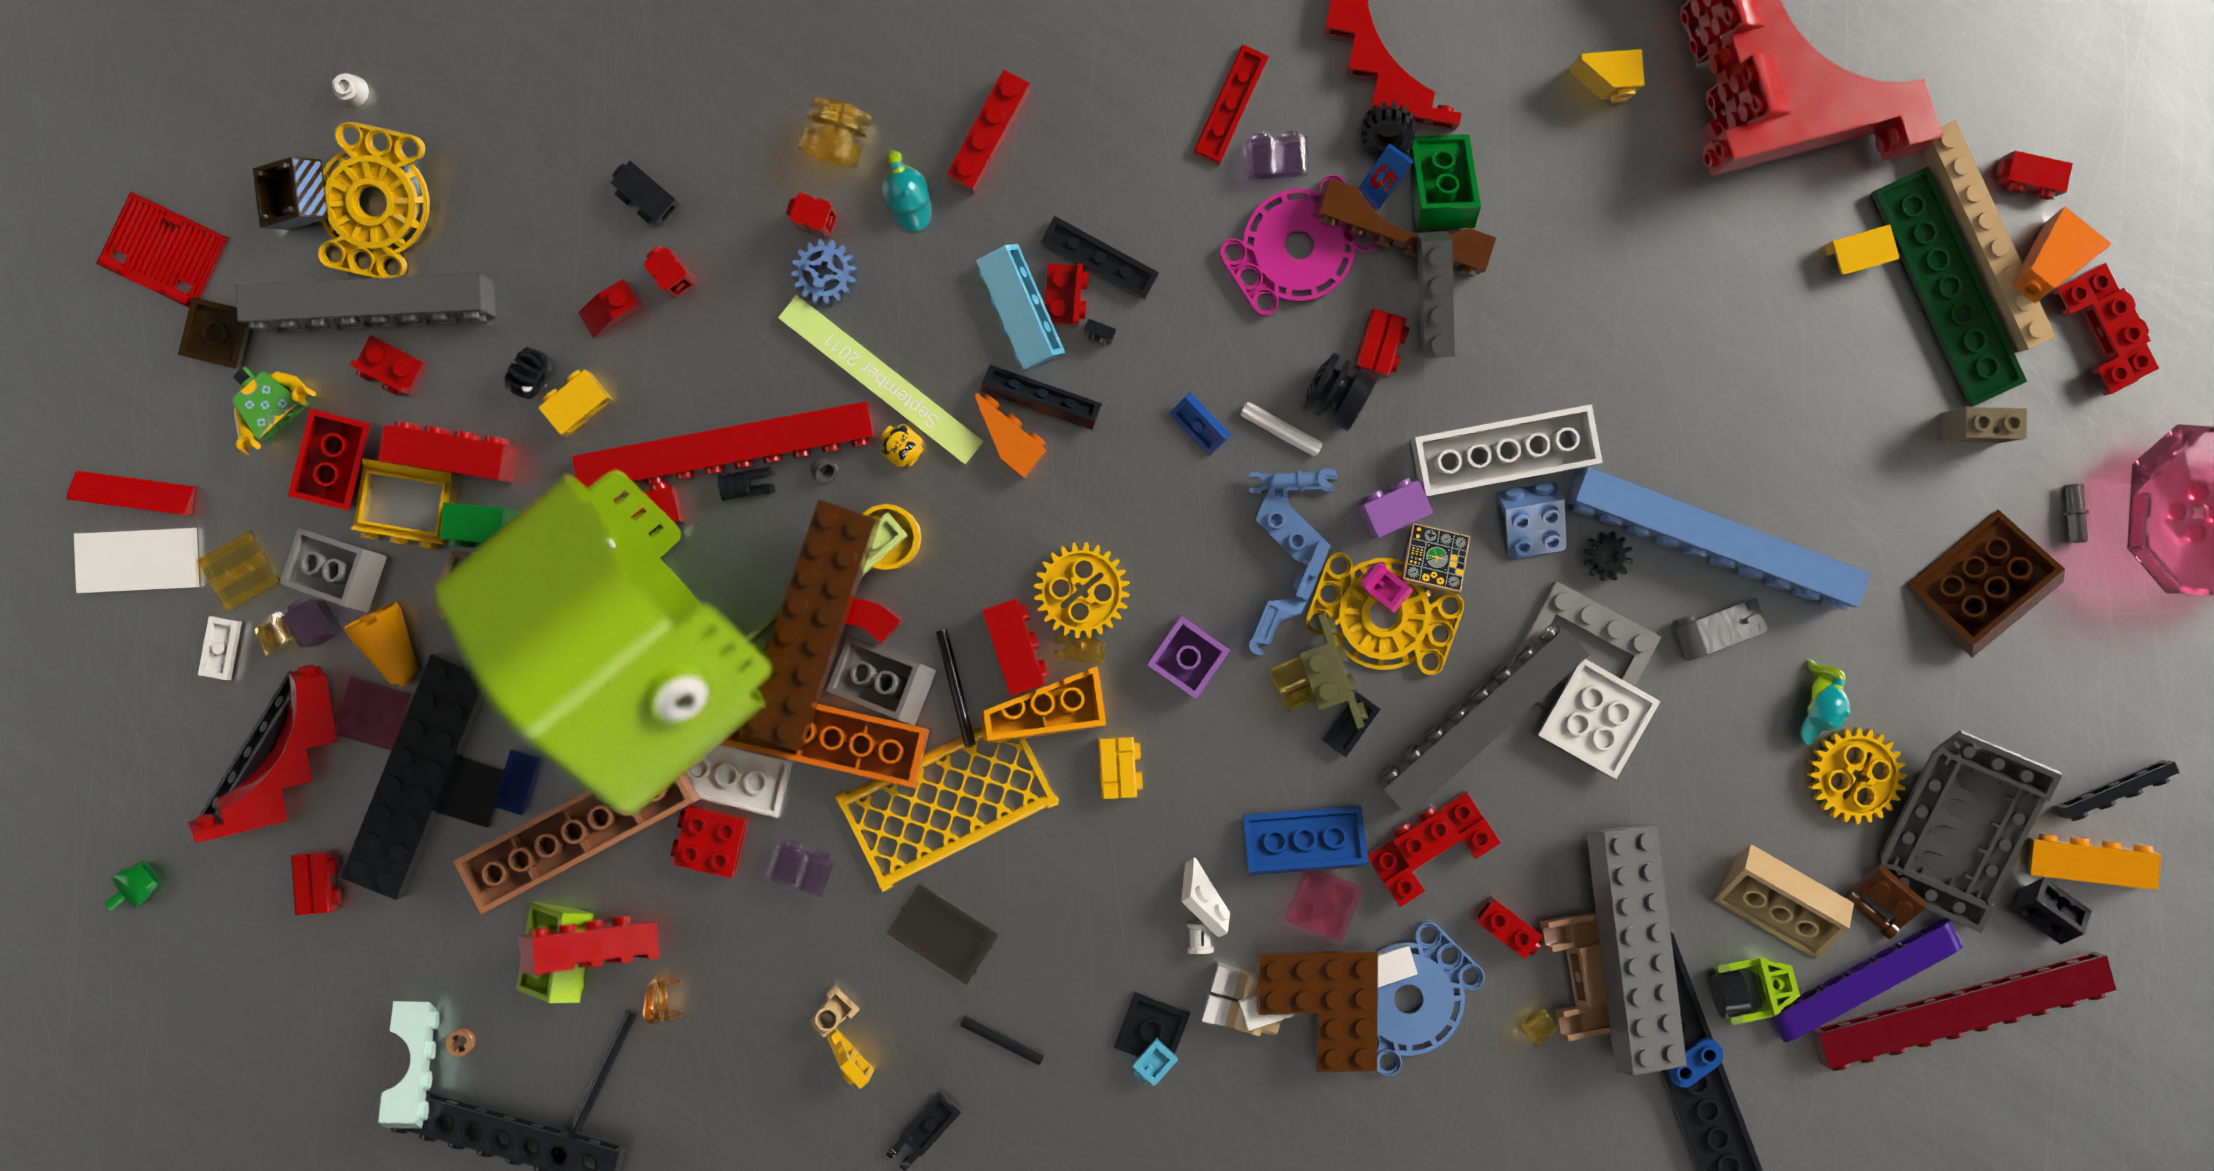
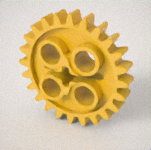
M1085 542L1083 550H1078L1076 543H1073L1072 552H1068L1062 546V556L1058 557L1052 552L1051 557L1054 562L1050 564L1043 561L1042 564L1047 569L1046 573L1037 572L1036 574L1043 579V582L1034 584L1035 588L1042 590V594L1035 596L1034 599L1043 600L1044 603L1037 610H1047L1048 615L1044 619L1045 622L1051 619L1056 621L1053 630H1056L1061 625L1064 626V636L1071 629L1075 630V637L1077 639L1081 631H1085L1087 637L1091 638L1092 629H1096L1102 635L1103 624L1112 629L1113 624L1110 619L1112 617L1116 619L1122 618L1117 609H1127V605L1121 602V598L1129 597L1130 594L1122 591V587L1129 585L1130 582L1121 581L1120 579L1126 573V570H1116L1115 567L1120 562L1119 559L1112 562L1108 560L1111 551L1106 552L1103 556L1100 555V545H1097L1093 552L1089 551L1088 542ZM1081 561H1087L1093 567L1092 574L1087 578H1081L1075 572L1076 565ZM1098 573H1103V577L1087 590L1089 594L1087 598L1079 596L1066 608H1061V603L1076 592L1075 585L1077 583L1085 585ZM1057 580H1065L1070 586L1069 593L1064 597H1058L1052 591L1053 584ZM1099 584H1106L1111 589V597L1106 601H1099L1094 595V590ZM1076 603H1084L1088 607V616L1083 620H1077L1071 614V609Z
M1854 727L1851 734L1849 729L1842 728L1841 737L1837 733H1830L1832 742L1821 740L1820 742L1824 750L1814 749V754L1819 758L1817 761L1811 760L1808 762L1815 767V771L1807 773V776L1815 778V782L1809 784L1808 788L1818 790L1812 798L1814 800H1824L1820 808L1822 810L1831 808L1829 816L1836 818L1840 814V820L1843 822H1848L1851 817L1853 823L1860 824L1863 817L1865 822L1871 823L1873 819L1872 814L1878 818H1883L1882 808L1892 811L1893 807L1890 801L1901 800L1895 794L1896 790H1905L1903 785L1898 784L1900 779L1907 778V775L1899 773V769L1906 764L1896 761L1901 752L1896 750L1890 751L1894 742L1886 741L1882 743L1884 734L1877 733L1873 737L1872 729L1866 728L1862 734L1860 727ZM1853 747L1857 752V756L1850 763L1847 760L1846 754ZM1868 752L1871 753V756H1870L1869 759H1867V753H1868ZM1879 762L1882 766V772L1879 777L1875 778L1872 774V768ZM1855 770L1861 776L1859 780H1856V777L1853 775ZM1839 773L1842 777V782L1839 787L1834 788L1831 784V779L1834 774ZM1864 788L1867 792V798L1864 802L1859 803L1857 793L1860 789ZM1847 791V797L1843 798L1844 792Z

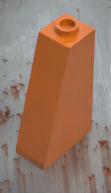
M2064 206L2044 223L2012 286L2035 304L2106 250L2111 242Z

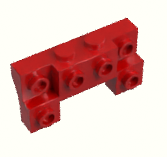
M2107 263L2098 265L2051 291L2053 295L2059 294L2067 309L2062 311L2064 316L2082 309L2108 360L2091 369L2093 374H2100L2106 386L2105 389L2101 390L2104 396L2113 394L2159 369L2147 345L2151 341L2148 336V326L2144 320L2139 318L2132 295L2126 292L2125 288L2119 289Z
M1466 791L1461 792L1436 809L1434 806L1425 809L1418 815L1420 817L1419 820L1411 825L1409 822H1405L1393 831L1395 833L1394 836L1367 852L1369 862L1399 907L1404 906L1425 892L1413 871L1459 841H1463L1475 859L1501 844L1487 820L1481 815Z

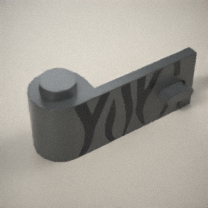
M1757 597L1706 617L1696 618L1695 614L1678 619L1679 625L1674 627L1686 661L1709 655L1768 631Z

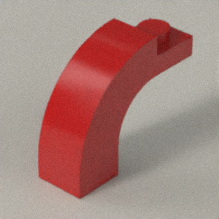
M854 599L845 625L861 627L880 643H884L903 620L879 603L865 599Z

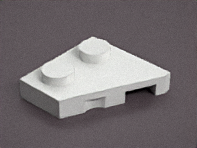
M1194 857L1185 862L1181 902L1219 938L1228 933L1230 912L1198 860Z

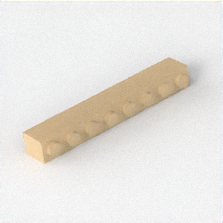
M1956 120L1941 126L1943 136L1921 150L2015 353L2031 349L2056 336L2040 301L2034 304L2012 286L2022 266V262Z

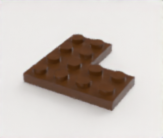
M1376 950L1257 953V1013L1259 1015L1316 1013L1315 1070L1318 1073L1377 1071L1378 952Z

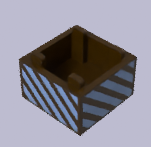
M291 156L252 168L260 228L291 230L328 219L321 159Z

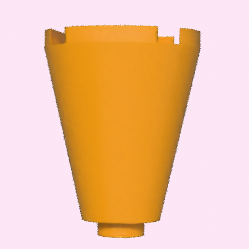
M397 601L378 607L376 611L368 615L364 614L343 627L347 637L391 685L398 683L399 687H403L416 679L414 674L419 670L403 612Z

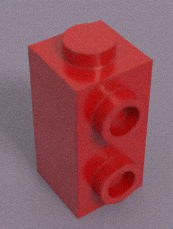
M2015 150L2004 155L1999 161L1997 167V175H2000L1998 185L2007 186V190L2013 193L2029 191L2036 193L2037 198L2053 200L2055 197L2067 192L2073 163Z
M1491 896L1473 919L1524 959L1528 955L1533 956L1542 944L1540 939L1543 935Z

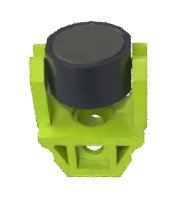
M1753 958L1715 966L1714 970L1717 975L1711 976V991L1715 1007L1722 1019L1727 1018L1729 1026L1778 1015L1783 1008L1790 1005L1800 996L1793 966L1769 961L1765 958ZM1740 969L1751 971L1755 976L1762 1005L1752 1013H1750L1751 1001L1749 990L1742 973L1739 971Z

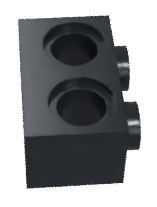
M2043 877L2020 889L2013 912L2061 945L2085 934L2092 910Z

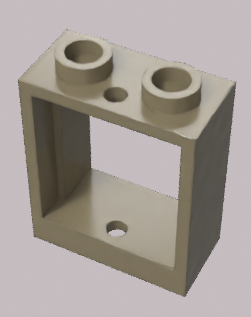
M1964 407L1942 412L1940 442L2000 444L2026 439L2027 408Z

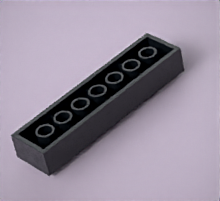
M440 653L430 654L340 878L394 900L407 895L439 816V808L458 761L464 754L486 700V695L479 686L468 664Z

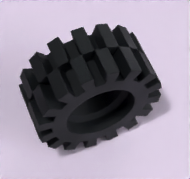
M1382 102L1380 109L1376 104L1372 106V112L1368 110L1365 113V118L1363 117L1361 140L1363 147H1367V152L1370 155L1375 151V158L1379 159L1389 143L1405 155L1409 153V148L1412 149L1415 141L1416 121L1415 118L1413 119L1411 111L1406 113L1407 107L1402 105L1398 109L1396 102H1392V106L1387 107V102ZM1390 125L1398 128L1400 133L1393 137H1385L1380 135L1377 129Z

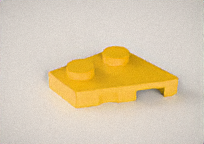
M835 1028L826 1037L839 1067L843 1070L841 1075L851 1086L856 1084L861 1089L869 1082L874 1069Z

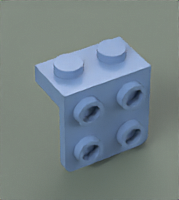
M1541 482L1535 486L1512 487L1506 491L1497 492L1498 504L1505 516L1507 554L1511 559L1547 554L1566 549L1565 499L1556 482Z

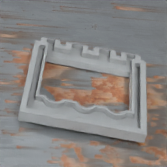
M1555 581L1517 653L1527 645L1532 647L1539 641L1537 635L1551 625L1555 615H1558L1632 654L1620 679L1635 687L1661 636ZM1515 657L1512 660L1510 666L1517 661ZM1558 683L1535 704L1550 711L1564 685Z

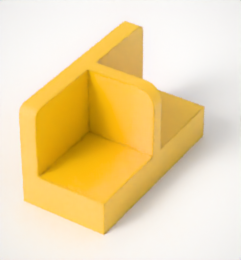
M1890 225L1837 239L1824 245L1827 256L1835 254L1841 275L1860 270L1863 271L1899 259Z

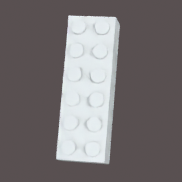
M1592 404L1430 434L1410 440L1417 478L1426 497L1603 463Z

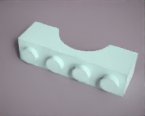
M393 1001L390 1032L397 1038L404 1040L410 1051V1066L405 1077L396 1086L382 1092L378 1123L385 1128H422L423 1120H427L429 1104L425 1101L426 1091L430 1090L432 1086V1072L429 1071L430 1059H434L436 1053V1043L432 1041L433 1032L439 1026V1012L436 1011V1008L430 1002Z

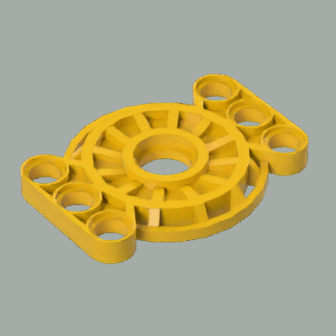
M345 122L340 124L335 132V139L344 150L336 154L323 169L328 220H323L321 223L332 240L324 242L319 247V260L324 266L373 278L403 277L407 271V263L399 253L407 250L418 240L426 227L429 217L430 198L427 185L419 169L413 164L424 157V142L415 135L358 122ZM348 127L354 128L358 133V140L353 145L347 143L344 138V132ZM377 134L384 135L388 141L387 148L384 151H379L374 147L373 139ZM407 140L413 141L417 146V153L412 158L407 157L402 149L403 144ZM339 161V165L329 175L332 167ZM407 166L411 171L407 172L403 167ZM414 177H416L420 185L422 196L418 195L417 187L413 181ZM376 187L384 193L387 205L382 214L371 216L362 210L359 198L365 188ZM423 202V214L421 220L418 221L419 203ZM412 228H417L412 238L405 242L403 238L410 233ZM395 244L399 248L394 249L391 245ZM331 245L336 246L341 252L338 262H332L327 257V249ZM359 252H364L369 256L370 264L366 269L360 268L356 263V255ZM389 258L396 260L399 265V271L396 275H390L385 270V262Z
M1331 554L1324 563L1305 616L1304 623L1306 629L1312 634L1323 635V629L1318 631L1311 627L1310 619L1316 613H1326L1328 618L1333 617L1336 625L1339 624L1341 631L1334 635L1337 646L1343 645L1339 638L1345 637L1348 644L1355 649L1351 654L1344 647L1347 657L1364 667L1377 670L1397 669L1415 661L1417 668L1423 674L1435 675L1439 673L1444 667L1464 611L1462 598L1453 593H1445L1437 598L1435 589L1428 588V590L1424 591L1422 586L1406 583L1413 591L1397 609L1398 617L1396 622L1391 627L1385 629L1378 628L1372 623L1369 616L1370 608L1377 600L1361 586L1363 576L1367 571L1365 566L1378 562L1384 563L1391 573L1401 579L1402 571L1392 569L1391 563L1404 566V561L1392 558H1374L1353 567L1351 559L1346 554ZM1336 557L1344 559L1347 565L1345 572L1340 575L1334 574L1330 569V563ZM1359 569L1361 574L1355 577L1354 572ZM1326 585L1334 587L1337 592L1335 600L1330 603L1323 601L1320 597V591ZM1430 595H1431L1432 600H1433L1432 603H1429V600H1428V597H1429ZM1448 597L1454 598L1458 603L1457 611L1451 615L1446 614L1442 610V602ZM1438 625L1444 626L1448 631L1447 639L1440 643L1432 638V630ZM1413 651L1414 655L1408 658V653ZM1428 653H1433L1438 658V665L1433 670H1426L1422 665V658ZM1360 654H1363L1367 657L1377 659L1376 665L1366 663L1358 659ZM1401 657L1403 661L1393 665H1383L1384 660Z

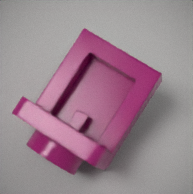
M1378 562L1376 566L1370 567L1365 572L1361 582V586L1365 591L1392 613L1399 608L1413 591L1410 586L1391 573L1381 562Z

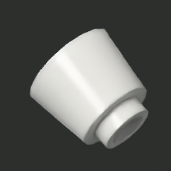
M343 73L336 76L332 82L333 93L345 107H359L368 98V85L359 76Z

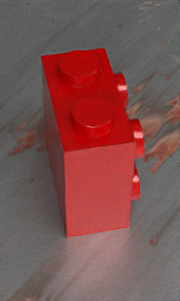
M690 804L686 807V810H681L677 827L681 828L679 840L674 839L670 853L671 857H675L673 865L733 878L736 875L749 817Z

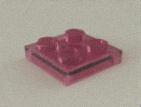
M355 676L350 677L335 727L336 735L391 751L402 726L411 693Z
M1322 870L1304 871L1286 921L1342 943L1364 887Z

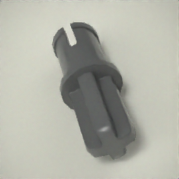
M2083 483L2064 485L2067 508L2064 515L2068 518L2069 540L2071 543H2084L2088 541L2086 514L2089 513V510L2085 509Z

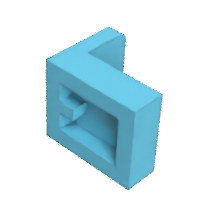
M1155 1038L1139 1057H1135L1132 1060V1067L1135 1068L1132 1072L1144 1084L1149 1081L1155 1086L1178 1061V1057L1161 1041Z

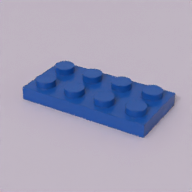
M1362 806L1243 815L1248 876L1368 866Z

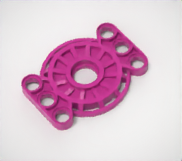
M1338 175L1326 176L1319 186V192L1296 188L1281 191L1270 196L1256 208L1249 218L1243 241L1231 238L1222 244L1219 254L1220 259L1257 315L1265 317L1272 315L1279 305V298L1286 301L1304 302L1318 299L1330 293L1341 284L1350 271L1355 251L1367 253L1372 251L1377 245L1375 243L1376 238H1373L1370 246L1362 247L1357 243L1356 236L1347 233L1348 228L1337 225V228L1322 225L1319 223L1320 218L1313 216L1317 202L1312 201L1313 197L1319 198L1323 182L1331 178L1346 184L1342 177ZM1294 194L1307 195L1306 199L1288 200L1287 197ZM1281 199V203L1274 206L1268 212L1264 209L1270 202ZM1260 214L1262 219L1256 231H1250L1254 219ZM1303 231L1312 238L1313 251L1307 258L1295 259L1286 252L1285 240L1290 233ZM1248 238L1253 240V246L1248 244ZM1237 245L1241 249V257L1236 261L1227 259L1224 254L1227 246ZM1345 246L1350 248V253L1345 252ZM1342 260H1348L1345 270L1339 277L1335 274L1340 267ZM1244 270H1253L1257 274V282L1254 285L1247 286L1242 283L1240 278ZM1331 280L1334 282L1329 288L1319 293L1317 292V288L1323 286L1327 281ZM1279 288L1286 290L1285 294L1280 293ZM1309 291L1311 294L1302 297L1291 296L1292 292ZM1267 294L1273 299V307L1270 310L1263 311L1258 308L1257 298L1260 295Z

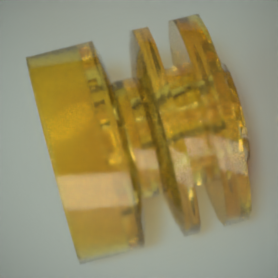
M819 97L812 98L810 106L817 112H808L807 119L818 125V128H803L798 149L808 155L833 164L851 168L858 167L863 147L853 141L852 137H867L868 131L861 126H870L872 116L847 102Z

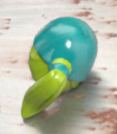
M890 150L885 157L887 164H890V169L882 187L884 200L901 227L912 232L921 231L928 225L931 218V202L926 180L916 169L902 164L903 156L900 151Z
M1812 660L1808 661V668L1817 679L1812 685V701L1807 708L1809 715L1803 722L1800 731L1803 742L1808 746L1813 743L1822 731L1840 730L1850 715L1849 700L1843 692V687L1845 686L1844 672L1833 666L1816 664Z

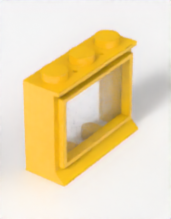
M362 458L363 471L354 524L351 530L361 531L360 537L379 540L380 534L391 536L390 542L408 545L409 539L420 541L419 547L438 550V544L448 545L449 539L440 538L443 502L455 503L460 475Z

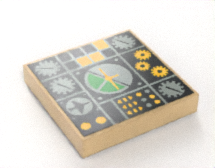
M1413 523L1410 527L1401 580L1405 583L1459 595L1462 589L1470 536Z

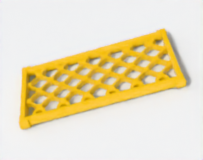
M979 726L973 729L976 745H973L971 748L964 746L961 735L924 754L918 785L912 797L898 793V784L893 783V786L889 788L887 786L892 783L873 779L849 792L844 790L835 795L836 802L843 810L877 878L879 888L883 892L893 888L894 883L1046 807L1051 809L1059 805L1058 798L1051 790L1026 738L1019 739L1020 743L1018 744L1009 741L997 742L994 756L988 757L977 752V741L983 738L982 728ZM1002 743L1017 748L1015 760L1011 764L997 759V752ZM963 749V751L971 755L966 770L950 765L952 753ZM1021 750L1025 751L1033 767L1032 770L1017 766L1016 762ZM976 756L988 759L991 762L988 774L985 777L973 774L970 771L973 758ZM934 762L942 766L944 773L941 782L933 783L925 780L924 767ZM995 763L1006 765L1011 769L1008 781L1004 784L990 778V773ZM948 770H954L964 775V780L959 790L944 786L943 782ZM1014 770H1021L1030 774L1031 778L1026 790L1010 785ZM969 776L984 781L981 795L978 797L966 794L963 790L966 779ZM1035 776L1038 777L1046 795L1040 798L1030 792V786ZM922 783L937 787L938 791L933 803H927L917 798V793ZM988 783L1004 788L1000 803H993L984 799L983 794ZM883 789L891 795L886 810L871 805L872 793ZM941 790H948L957 794V801L953 810L937 805ZM1014 790L1024 795V806L1014 811L1005 807L1003 801L1006 792ZM896 796L908 799L911 802L908 815L905 817L894 814L890 810L893 799ZM962 796L977 801V807L972 817L957 812V806ZM1029 799H1034V801L1028 803ZM854 802L864 808L860 823H857L849 807ZM915 803L930 807L931 812L926 823L911 819L910 814ZM981 803H987L997 808L996 820L985 825L983 821L977 819V812ZM870 809L884 814V820L879 830L864 825V819L867 811ZM938 809L951 815L946 830L931 826L930 821L934 810ZM1003 812H1007V813H1008V814H1006V815H1004V816L1001 817V814H1002ZM889 816L904 821L902 833L898 837L884 832V826ZM959 816L968 819L971 822L970 833L960 838L952 833L950 827L953 818ZM908 823L924 828L920 843H914L904 838V832ZM975 826H981L980 828L975 830ZM863 829L874 832L878 836L875 847L872 850L861 831ZM930 829L944 835V846L934 851L923 843L926 833ZM882 836L897 841L898 844L893 856H887L877 851ZM949 839H954V841L948 843ZM901 843L917 847L916 860L905 864V862L897 858ZM923 852H927V853H928V854H926V855H924V856L921 855ZM875 856L890 860V873L883 876ZM897 865H900V866H901L900 868H898V869L895 870V866H897Z

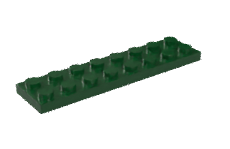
M1927 166L1871 192L1885 225L1891 226L1898 253L1969 407L1976 406L2026 383L2027 379L1929 167Z

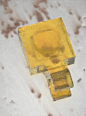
M1055 636L1054 643L1064 644L1066 648L1062 651L1054 650L1053 658L1058 660L1074 658L1075 662L1104 663V642H1099L1095 638H1083L1082 641L1073 643L1067 636Z

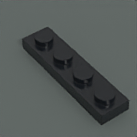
M1054 216L1040 242L1042 245L1076 263H1082L1083 267L1144 300L1159 275V272L1056 216Z
M993 365L989 366L980 389L981 392L1090 430L1094 428L1102 405L1100 402Z
M2161 760L2059 803L2054 807L2058 817L2078 821L2088 817V811L2096 808L2102 810L2116 804L2115 800L2121 797L2131 798L2144 792L2143 788L2147 786L2164 785L2171 781V776L2180 772L2175 762Z

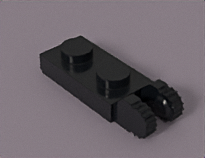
M939 1091L899 1136L900 1138L891 1146L886 1155L891 1159L899 1153L905 1143L909 1145L913 1151L902 1160L899 1166L903 1171H906L919 1156H923L960 1115L962 1110L943 1092Z

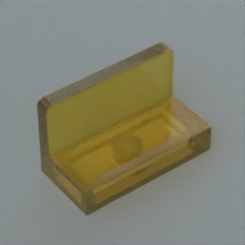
M1301 656L1270 669L1286 712L1316 700Z

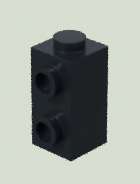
M630 160L626 165L624 163L621 164L612 175L614 179L611 181V184L617 188L614 194L627 206L631 201L640 209L637 211V214L650 225L655 221L662 226L680 205L674 197Z

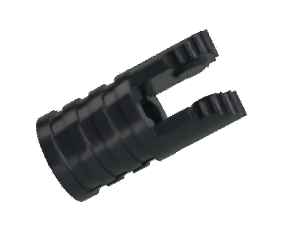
M771 467L718 475L721 500L727 501V499L732 500L744 498L745 496L752 497L775 493V485L772 483L751 486L750 481L769 477L772 474Z

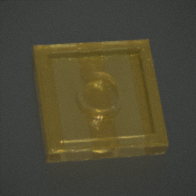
M250 530L197 559L226 612L234 610L278 585L280 582V578L255 534Z

